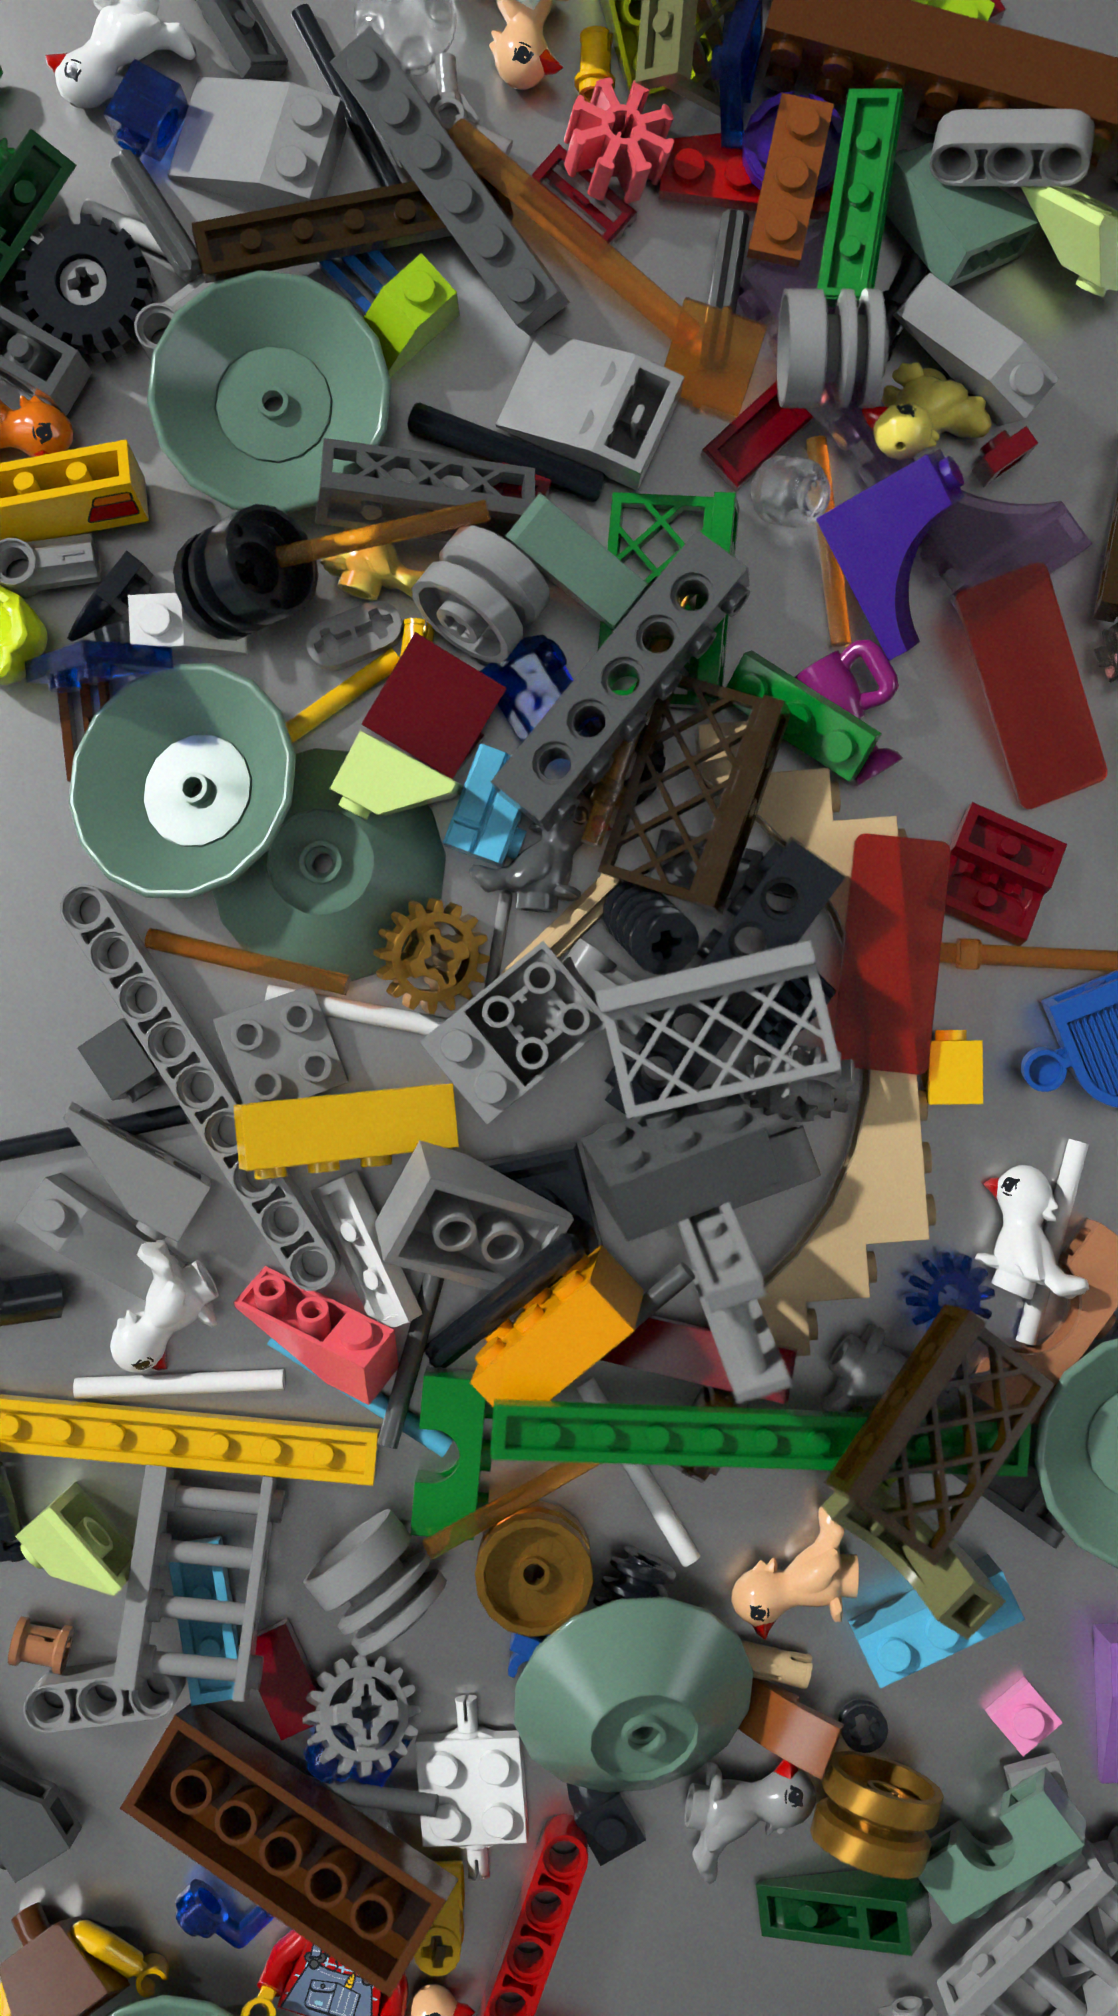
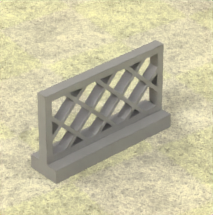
M811 940L595 991L599 1012L603 1015L627 1119L842 1070ZM808 975L813 999L800 1018L774 1002L773 999L786 980ZM776 983L768 997L753 989ZM746 991L764 1002L747 1030L720 1014L732 993ZM722 996L715 1009L701 1002V1000ZM692 1003L710 1015L694 1042L667 1026L680 1005ZM769 1006L797 1023L781 1050L753 1034ZM814 1007L816 1008L820 1029L806 1021ZM669 1008L661 1022L647 1014ZM639 1016L657 1027L641 1054L622 1043L617 1020ZM715 1019L743 1035L727 1063L699 1046ZM805 1027L823 1039L828 1061L804 1066L788 1056L786 1052L801 1028ZM662 1032L690 1048L674 1075L647 1059ZM748 1039L777 1056L764 1076L750 1078L732 1066ZM695 1052L723 1068L711 1088L697 1090L679 1079ZM625 1053L637 1060L630 1073ZM781 1060L795 1067L794 1069L774 1073ZM642 1064L669 1080L668 1085L658 1100L636 1104L631 1082ZM728 1072L742 1080L721 1085ZM674 1085L688 1092L668 1097Z

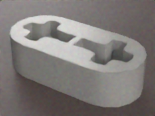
M381 600L367 602L314 625L307 635V651L315 664L324 670L336 671L344 669L397 646L403 634L401 616L397 609L388 602ZM375 614H380L383 620L392 619L394 622L387 626L388 636L379 639L375 632L358 637L357 632L372 626L370 617ZM327 633H332L336 640L350 635L353 637L352 640L338 646L340 655L335 658H330L326 651L320 653L317 651V648L324 645L322 636Z

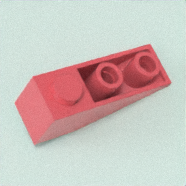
M267 1266L259 1272L234 1301L235 1308L325 1383L367 1405L372 1403L398 1369L399 1362L394 1329L317 1291L301 1289L289 1277Z

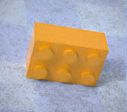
M602 1245L588 1256L585 1253L584 1257L562 1275L563 1277L551 1288L546 1287L523 1306L525 1310L512 1321L508 1318L484 1337L487 1344L475 1356L478 1365L470 1384L493 1408L494 1399L550 1401L635 1330L644 1289Z

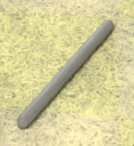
M509 890L502 891L499 896L490 950V962H488L484 988L500 975L513 897ZM480 1030V1032L486 1038L485 1033L482 1030Z

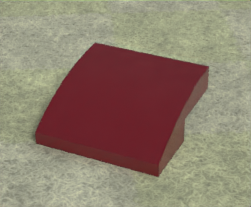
M972 802L956 831L925 904L1017 946H1021L1029 937L1043 896L1052 888L1067 844Z

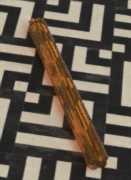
M461 118L452 126L449 135L476 172L678 347L684 348L693 340L701 327L700 322L467 119Z

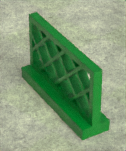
M613 492L607 550L622 563L636 553L652 572L644 579L650 587L685 545L684 541L671 528L669 523L684 510L704 511L703 529L700 532L735 557L740 509L736 493L714 492V497ZM624 507L646 508L656 520L635 541L622 528ZM656 509L670 510L666 514L661 516ZM664 529L680 549L661 566L656 568L640 548ZM622 537L629 546L620 553ZM691 594L682 600L680 606L687 611H693L687 602L696 595L695 611L706 605L708 599L700 594ZM727 614L715 627L716 637L708 650L698 659L692 656L690 664L687 662L684 665V668L689 673V677L723 686L729 616ZM600 621L598 650L613 633L612 629L602 621ZM658 635L659 639L670 649L673 645L665 635ZM638 680L627 690L612 691L618 695H629L638 688L640 681ZM688 690L687 694H673L670 707L698 708L699 711L704 709L697 694ZM705 696L709 706L719 701V699Z

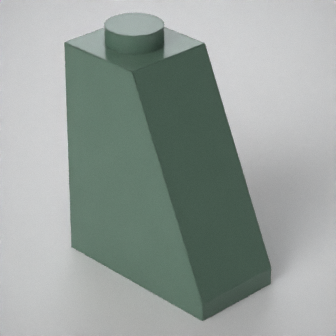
M931 142L909 151L901 149L895 155L886 215L935 277L949 287H952L1021 256L1040 226L1031 208L998 186H950L937 181L931 174L929 167L934 145Z
M541 493L537 495L506 535L507 539L531 560L544 577L613 631L649 589V585Z

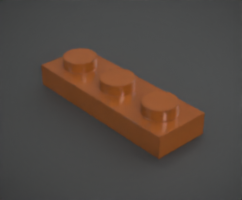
M787 93L781 94L747 258L794 268L799 267L833 112V103Z

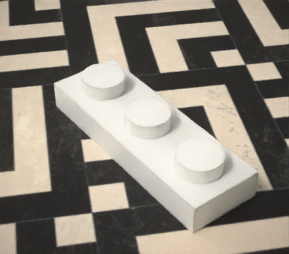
M357 1170L310 1191L367 1316L390 1328H394L422 1315L423 1313L402 1268L383 1262L375 1228V1221L378 1215Z

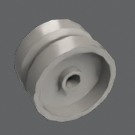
M461 526L439 552L440 561L432 562L412 587L413 601L428 623L452 645L480 660L501 663L511 654L523 638V627H529L534 623L550 602V590L540 571L513 544L492 531L477 526Z

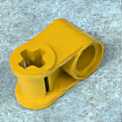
M463 1860L433 1861L459 1880L414 1955L415 1963L420 1970L431 1976L447 1975L455 1969L460 1960L461 1944L463 1943L465 1931V1877ZM432 1936H442V1943L446 1946H437V1941Z

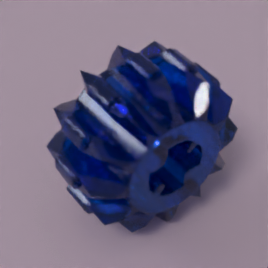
M945 1250L940 1251L937 1257V1268L929 1259L923 1257L919 1260L920 1267L926 1273L922 1279L912 1273L907 1275L906 1281L917 1287L918 1291L903 1295V1302L909 1306H918L909 1318L916 1326L927 1322L926 1331L944 1306L938 1298L940 1292L947 1294V1291L944 1289L947 1285L959 1291L957 1300L950 1298L953 1302L952 1306L971 1310L984 1319H989L992 1315L989 1309L980 1305V1301L989 1300L995 1296V1291L991 1287L979 1286L987 1278L988 1272L982 1267L970 1270L972 1258L966 1254H961L953 1263L949 1252Z

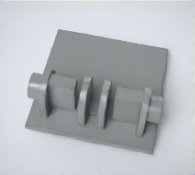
M312 984L212 1019L243 1104L310 1097L348 1083Z

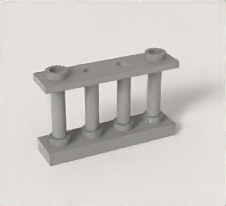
M730 1202L677 1222L694 1270H692L695 1275L693 1283L737 1404L753 1398L766 1397L773 1392L791 1387L790 1377L757 1300L767 1296L762 1277Z
M146 1465L112 1689L135 1691L143 1688L144 1678L151 1679L153 1674L233 1681L235 1685L232 1701L244 1702L249 1699L250 1689L259 1690L261 1684L264 1657L255 1655L272 1523H281L285 1490H277L278 1479L272 1477H262L260 1493L181 1486L180 1480L173 1479L175 1469ZM178 1507L257 1515L253 1548L173 1540L172 1534L165 1533L168 1512H176ZM169 1562L250 1570L246 1603L165 1595L164 1589H157L160 1566L168 1567ZM161 1617L243 1625L238 1659L157 1651L156 1645L149 1644L152 1622L159 1623Z
M1086 1838L1085 1846H1083L1082 1852L1075 1860L1065 1866H1055L936 1981L949 2016H980L982 2014L985 2016H1019L998 1998L1019 1978L1023 1979L1057 2008L1049 2016H1118V1951L1110 1958L1074 1927L1096 1905L1118 1924V1895L1111 1890L1118 1883L1100 1850ZM1056 1942L1062 1944L1094 1972L1073 1994L1036 1963Z

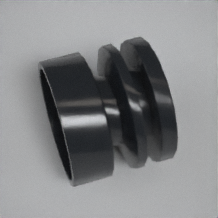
M254 504L240 509L221 520L217 525L203 530L202 533L189 538L177 552L173 568L175 591L185 613L204 632L217 639L233 641L249 636L270 626L274 622L303 610L315 595L319 577L316 554L307 534L291 516L274 506Z

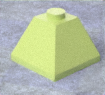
M1021 186L1059 262L1063 267L1080 275L1076 285L1101 297L1105 296L1108 289L1118 291V210L1082 191L1066 186Z
M360 731L330 789L343 795L339 802L340 806L364 819H368L371 811L378 815L386 816L458 797L461 795L464 785L381 740Z
M74 1482L15 1536L21 1542V1551L25 1558L36 1568H44L52 1577L113 1596L124 1587L129 1579L133 1545L77 1482Z

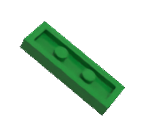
M753 650L743 654L726 688L760 698L766 695L785 701L792 714L783 739L849 782L857 778L882 735L878 730L823 697ZM736 704L732 705L750 716L752 709Z

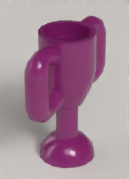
M870 639L857 640L844 649L841 654L839 650L835 651L795 676L796 679L860 720L865 716V710L883 705L891 700L899 687L897 674L883 650ZM859 657L863 659L879 686L877 691L861 693L857 680L850 670ZM875 745L857 778H855L857 785L859 786L902 760L903 757L895 750L890 748L879 749Z

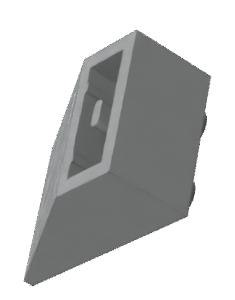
M539 330L498 418L496 427L559 456L601 471L606 477L638 491L681 397L685 376L637 354Z
M542 941L419 1043L483 1121L488 1124L605 1028L603 1015L599 1012L596 1004L548 945ZM480 1030H482L485 1033L486 1038L480 1032Z

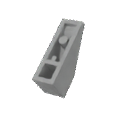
M931 273L922 279L892 314L955 382L963 384L968 390L969 396H981L985 399V410L997 426L1026 419L1059 380V377L1023 339Z
M72 1102L63 1119L132 1218L138 1220L137 1229L155 1240H165L167 1236L178 1242L211 1188V1178Z
M58 1173L45 1177L14 1221L58 1253L146 1301V1296L153 1280L152 1269L138 1257L137 1253L141 1244L156 1242L157 1240L142 1233L133 1223L64 1174ZM169 1250L170 1255H173L178 1260L179 1266L184 1268L187 1262Z

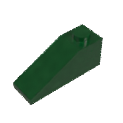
M33 129L27 132L0 171V282L77 166Z
M863 1870L762 1879L756 1884L763 1937L913 1956L932 1927L928 1891L918 1877L910 1879L888 1878Z

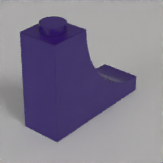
M941 449L921 457L815 518L889 661L907 652L920 642L914 628L909 605L910 573L917 550L924 536L936 520L952 505L965 498L960 488L964 485L961 470L951 456L944 457Z

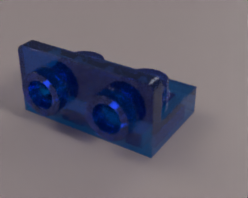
M544 634L524 637L503 662H491L480 670L486 676L506 687L498 702V706L522 743L574 680L565 667L567 659L564 652L555 641L548 639ZM592 717L586 719L580 725L578 732L584 730L585 724L588 723L590 720L593 722L598 718Z

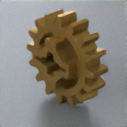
M429 898L425 910L421 903L414 900L408 902L409 916L406 917L394 911L391 914L392 920L396 924L393 931L380 929L378 932L388 942L386 948L374 950V956L386 960V965L376 971L377 977L383 980H393L386 989V992L394 998L404 994L402 1005L414 1010L421 1001L422 1010L429 1014H435L438 1002L449 1011L455 1010L454 997L460 995L470 1000L473 997L468 987L471 980L483 983L485 977L477 972L476 969L478 964L490 962V956L478 952V946L488 940L487 935L480 932H472L478 919L469 914L460 918L462 906L450 902L444 909L442 900ZM434 922L448 924L457 934L441 936L438 927H435ZM410 935V938H409V940H408V942H407V944H406V946H405V948H404V951H402V947H403V945H404V942L406 941L407 937ZM434 946L439 948V953L432 956L434 964L431 966L425 963V959L432 955L430 947ZM423 976L425 983L429 984L430 989L416 988L407 978Z

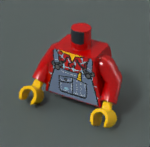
M290 1930L273 1946L257 1983V1987L260 1989L258 1997L251 1999L245 2004L241 2016H249L251 2008L256 2004L265 2007L267 2016H276L275 2007L272 2003L275 1997H280L277 2008L303 2016H405L409 1985L406 1973H404L391 1997H388L300 1934Z

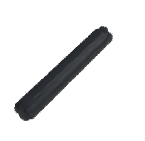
M420 402L415 403L410 411L407 426L411 433L484 461L502 463L503 461L510 465L535 468V474L550 479L552 487L591 502L597 501L601 495L605 484V475L601 471Z
M560 1234L428 1342L424 1352L429 1358V1363L434 1368H447L573 1267L585 1254V1249L580 1244L579 1238L574 1234Z

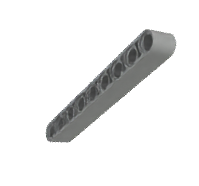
M77 885L70 888L60 902V914L64 923L277 1259L297 1287L306 1291H317L324 1288L337 1275L341 1266V1257L333 1240L288 1170L285 1177L271 1178L266 1189H257L248 1182L246 1170L239 1169L237 1145L224 1143L219 1136L218 1127L225 1117L234 1118L233 1105L243 1104L240 1094L133 925L110 892L91 885ZM95 896L100 903V914L94 922L85 924L79 914L80 905L87 897ZM121 939L128 947L129 957L122 967L116 969L109 963L107 951L113 942ZM144 984H150L157 993V1003L147 1013L142 1012L135 1003V994ZM172 1028L179 1029L184 1034L186 1040L184 1051L177 1057L170 1056L163 1047L164 1035ZM199 1072L208 1074L214 1083V1092L207 1101L196 1099L191 1091V1081ZM288 1206L298 1214L299 1227L296 1232L285 1233L276 1226L274 1213L278 1207ZM317 1251L326 1258L328 1263L326 1275L313 1277L307 1274L302 1266V1257L305 1252Z

